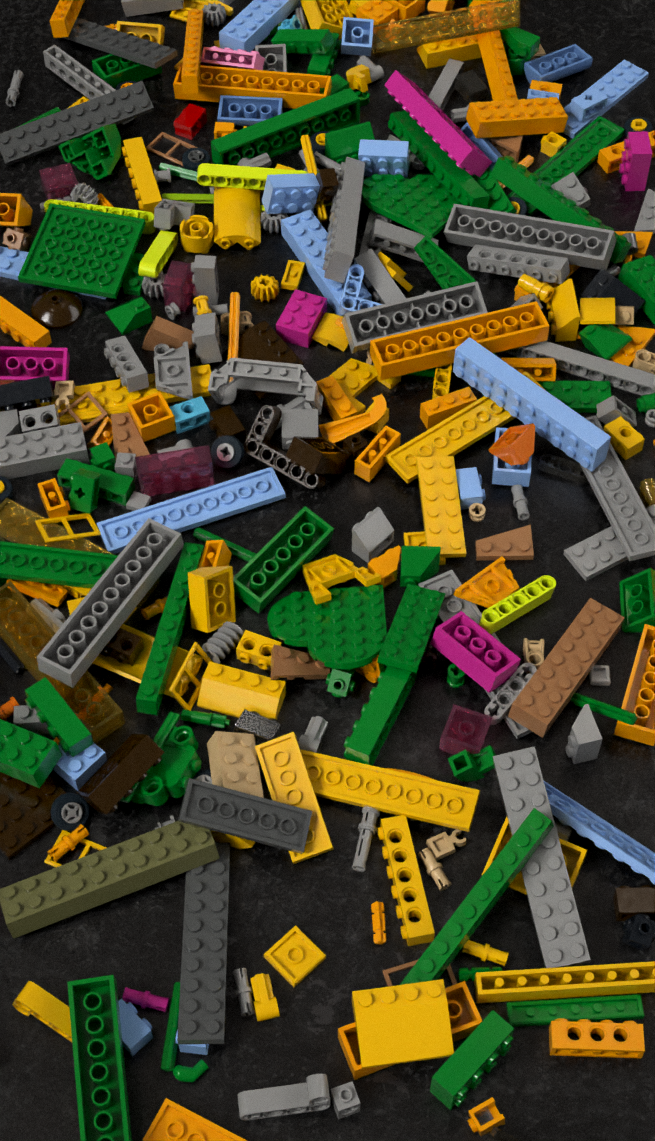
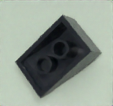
M602 268L580 295L581 298H615V306H634V316L645 303V300Z

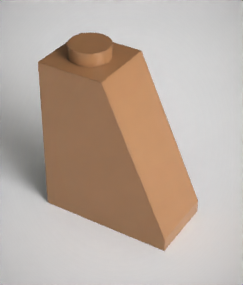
M524 135L492 137L491 143L503 157L511 156L517 163Z
M156 316L145 335L142 349L154 351L155 346L158 344H166L169 348L177 349L183 346V342L187 341L188 348L193 349L195 344L192 342V334L194 333L192 330Z

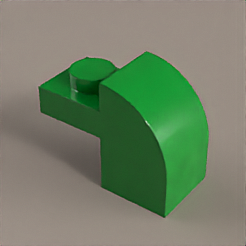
M489 745L474 754L465 749L448 758L454 776L458 780L471 782L484 778V773L495 768L493 756H496L493 747Z

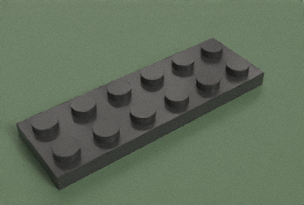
M189 778L178 821L302 854L305 849L312 811Z

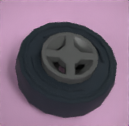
M190 148L182 156L183 167L193 171H197L200 164H210L211 162L209 153L202 148Z

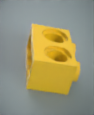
M245 630L236 647L237 659L246 664L256 665L262 670L271 671V656L264 655H271L274 644L282 646V642Z

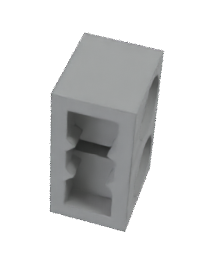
M55 404L19 411L23 433L61 426L58 409ZM48 418H53L51 423H45ZM30 422H35L34 426L28 427Z

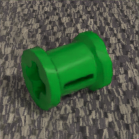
M454 663L448 667L447 683L450 687L459 688L465 682V673Z

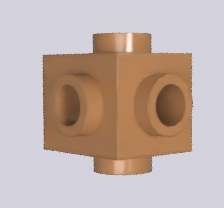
M20 227L7 228L3 235L4 240L2 244L7 245L8 249L28 251L32 235L23 232L24 229Z

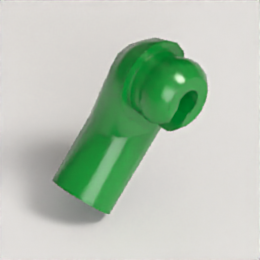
M201 1059L193 1067L175 1066L173 1075L179 1081L192 1083L209 1067Z

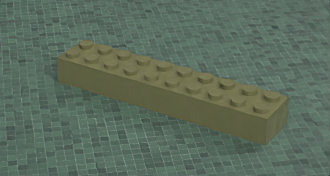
M176 821L1 888L0 904L6 925L14 939L220 858L209 829Z

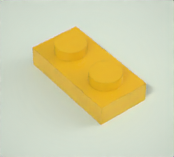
M288 260L281 282V289L298 290L305 269V262Z

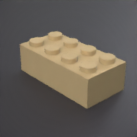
M215 731L207 742L213 785L264 798L254 734Z

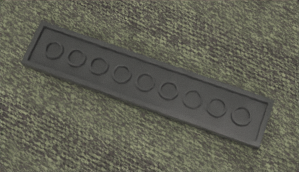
M80 18L76 19L69 36L62 37L155 69L178 56L176 49Z
M143 81L1 133L0 152L6 166L59 147V145L68 140L82 138L102 126L117 125L152 112L154 107Z
M215 843L220 859L186 871L178 1044H224L230 843Z

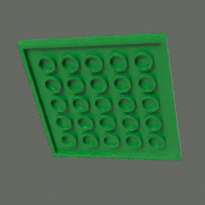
M50 203L19 273L18 280L28 284L116 299L145 227V219Z

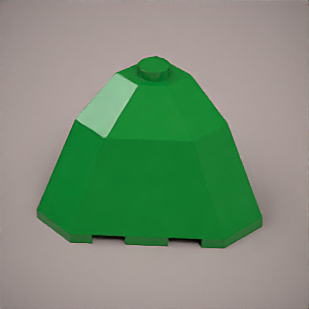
M116 124L102 126L82 138L68 140L59 145L65 162L72 163L77 166V169L91 174L96 180H100L111 174L121 156V137Z

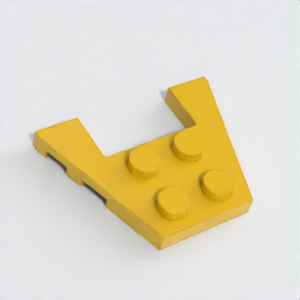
M352 358L331 374L357 410V415L362 414L366 406L355 399V397L372 383L378 380L389 389H392L401 381V376L380 380L375 366Z
M336 554L302 565L303 575L316 605L331 600V592L327 590L328 588L339 583H345L347 580L356 578L365 587L381 582L380 574L375 573L373 575L368 572L367 568H358L354 566V562Z

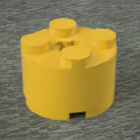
M192 215L190 219L186 221L184 219L181 222L180 236L184 251L202 254L209 252V249L214 244L213 223L208 221L207 217Z

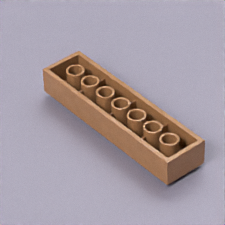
M590 598L512 703L508 717L543 738L617 635L625 617Z

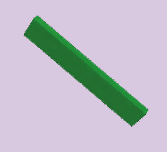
M641 994L507 1002L506 1004L508 1023L512 1027L550 1025L551 1021L558 1018H564L571 1022H577L580 1019L599 1022L602 1020L616 1021L644 1018Z

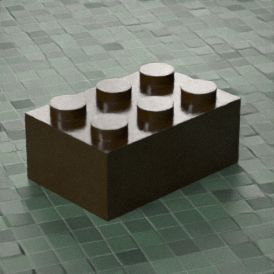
M294 436L286 457L291 459L292 464L304 467L305 472L311 475H334L343 473L351 454L324 437Z

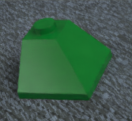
M143 297L134 298L105 312L122 335L152 322L151 307Z
M589 324L579 332L585 348L606 360H609L633 340L632 337L612 324Z
M402 546L400 586L407 587L408 584L418 586L419 583L429 580L438 573L441 547Z

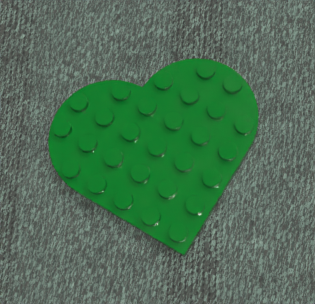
M373 174L365 179L362 185V202L368 208L424 236H428L430 239L445 228L453 205H462L435 175L418 174L409 180L400 174Z
M383 585L327 589L331 592V600L318 605L314 603L310 591H296L282 598L271 607L267 617L271 635L275 639L284 640V644L308 647L310 656L315 661L323 662L324 666L329 668L354 669L372 663V659L379 655L387 636Z

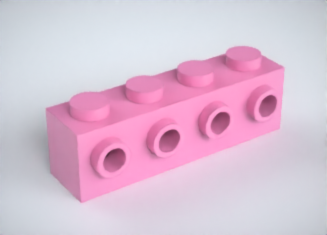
M216 46L203 47L201 62L207 66L263 70L265 58L257 51L247 52L242 49L236 51L231 48L220 49Z

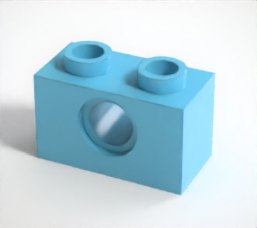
M202 396L169 407L175 417L177 434L208 424L210 421V411Z

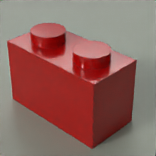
M189 103L174 121L175 134L192 140L207 122L206 109Z

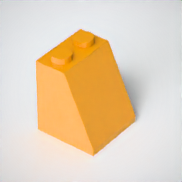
M0 193V226L19 227L31 225L33 209L22 194Z

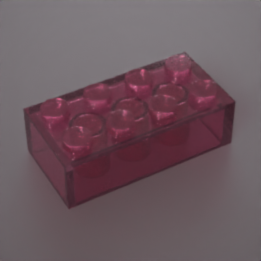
M209 445L135 457L142 494L153 496L214 485L213 464Z

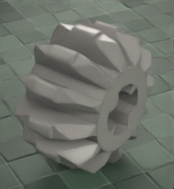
M215 2L204 5L202 9L203 22L207 26L212 25L213 27L224 24L226 20L224 6H221L220 3L215 4Z
M84 182L76 185L70 194L73 202L96 205L99 198L97 197L98 193L94 191L95 189H92L90 185L87 186Z
M266 210L261 213V225L265 231L278 234V231H281V220L288 218L287 213L267 214Z
M161 271L157 278L144 277L142 289L146 296L149 295L150 298L156 297L158 299L160 296L165 297V294H169L171 282L167 274H163Z

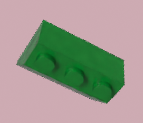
M370 121L325 133V156L339 164L345 162L346 157L359 160L360 139L375 140Z
M648 568L619 582L621 616L625 617L622 623V631L642 633L645 624L655 627V570Z

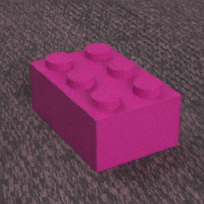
M648 131L628 132L627 139H624L625 151H622L623 162L619 166V172L622 174V185L625 186V191H645L652 158Z
M295 289L276 323V333L285 342L309 348L316 328L325 312L327 313V298Z

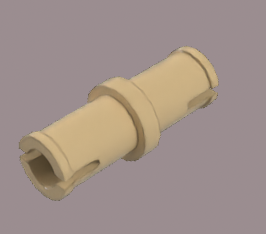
M427 847L422 850L423 853L420 851L418 856L427 868V874L432 876L439 891L447 889V886L450 887L452 883L448 880L442 870V864L437 862L431 849Z

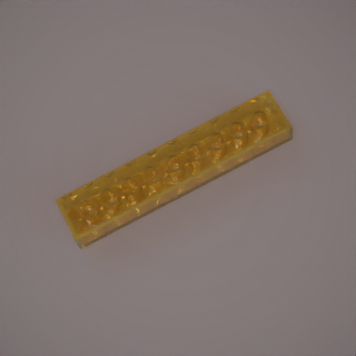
M9 581L0 587L1 638L37 681L45 677L89 730L95 744L125 724L123 711L88 670H86L73 688L39 671L37 656L56 633L13 583Z

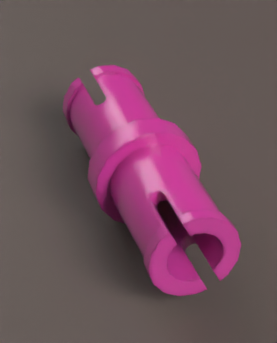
M128 987L125 988L122 997L125 1002L140 1005L142 1009L148 1007L165 1013L169 1004L168 997L165 998L150 994V991L147 990L142 992Z

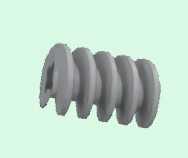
M226 621L203 644L202 649L214 663L220 664V659L224 660L225 654H230V649H234L235 643L238 644L244 631L238 625Z

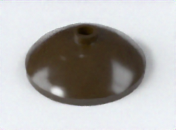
M53 289L42 293L34 300L31 307L33 319L48 329L66 328L74 324L83 312L81 299L75 293L63 289Z

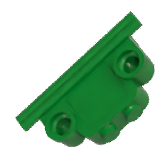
M169 712L153 739L164 751L161 756L162 760L155 767L151 766L147 770L148 775L141 782L137 781L133 785V791L126 798L122 797L119 801L128 804L132 801L138 804L146 803L160 806L169 797L180 798L185 794L188 779L195 777L201 768L202 761L196 752L198 741L194 736L193 730L189 726H175L181 717L178 713Z

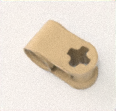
M248 311L240 312L239 334H244L250 327L254 326L251 322L252 315ZM224 313L221 316V333L229 336V313Z
M644 349L638 350L632 367L655 375V353Z
M523 639L524 663H531L536 669L540 667L544 661V639H540V641Z

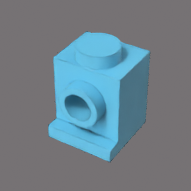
M293 15L292 19L282 21L281 26H278L277 30L302 29L303 26L297 16Z

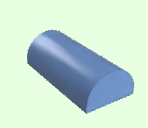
M573 44L525 62L524 71L530 85L532 80L554 82L590 68L593 58L579 46Z
M220 95L217 121L234 123L235 126L241 127L254 125L282 114L283 98Z

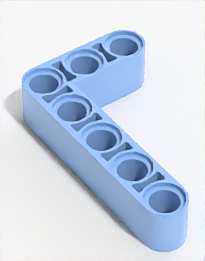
M359 264L350 266L339 305V311L343 316L345 313L361 310V308L366 309L382 305L358 298L364 276V269ZM352 273H357L359 276L355 277ZM348 288L354 289L355 292H350ZM344 304H349L352 308H346Z

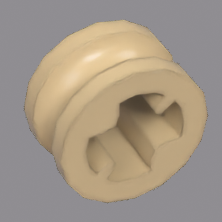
M473 503L469 507V518L475 522L482 521L485 518V506L480 503Z

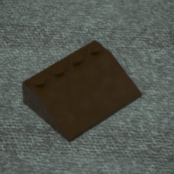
M265 320L250 327L239 338L238 358L301 364L304 367V363ZM228 349L223 353V358L226 361L228 360ZM253 391L259 400L273 394L270 392Z
M131 734L75 794L83 797L87 804L101 814H111L119 806L118 801L122 797L126 798L131 794L133 785L137 781L141 782L148 775L147 770L151 766L155 767L159 764L164 751L147 734Z

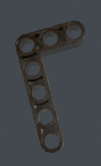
M264 405L260 409L244 443L245 451L307 488H322L326 482L324 475H311L305 472L304 467L300 466L301 475L299 476V466L291 463V459L286 457V452L270 444V440L281 419L282 411L277 406ZM270 410H272L271 418L269 417ZM264 426L265 431H264V433L262 434V433H261V429H262V427ZM255 442H256V444H257V449H256V450H254V444H255ZM269 451H271V453H272V456H271L270 459H269V457H268ZM284 459L287 463L285 467L283 466ZM314 476L316 477V480H317L316 483H315V485L313 484V481H312V479H313Z

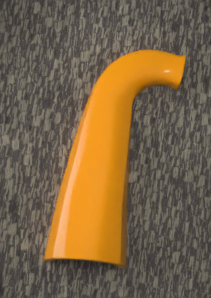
M380 394L372 398L374 400V407L369 412L318 425L322 437L337 444L346 437L374 425L386 412L384 396Z

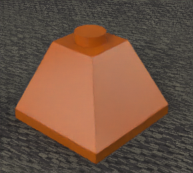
M532 423L509 427L488 451L511 466L526 464L529 461V457L534 453L535 425Z

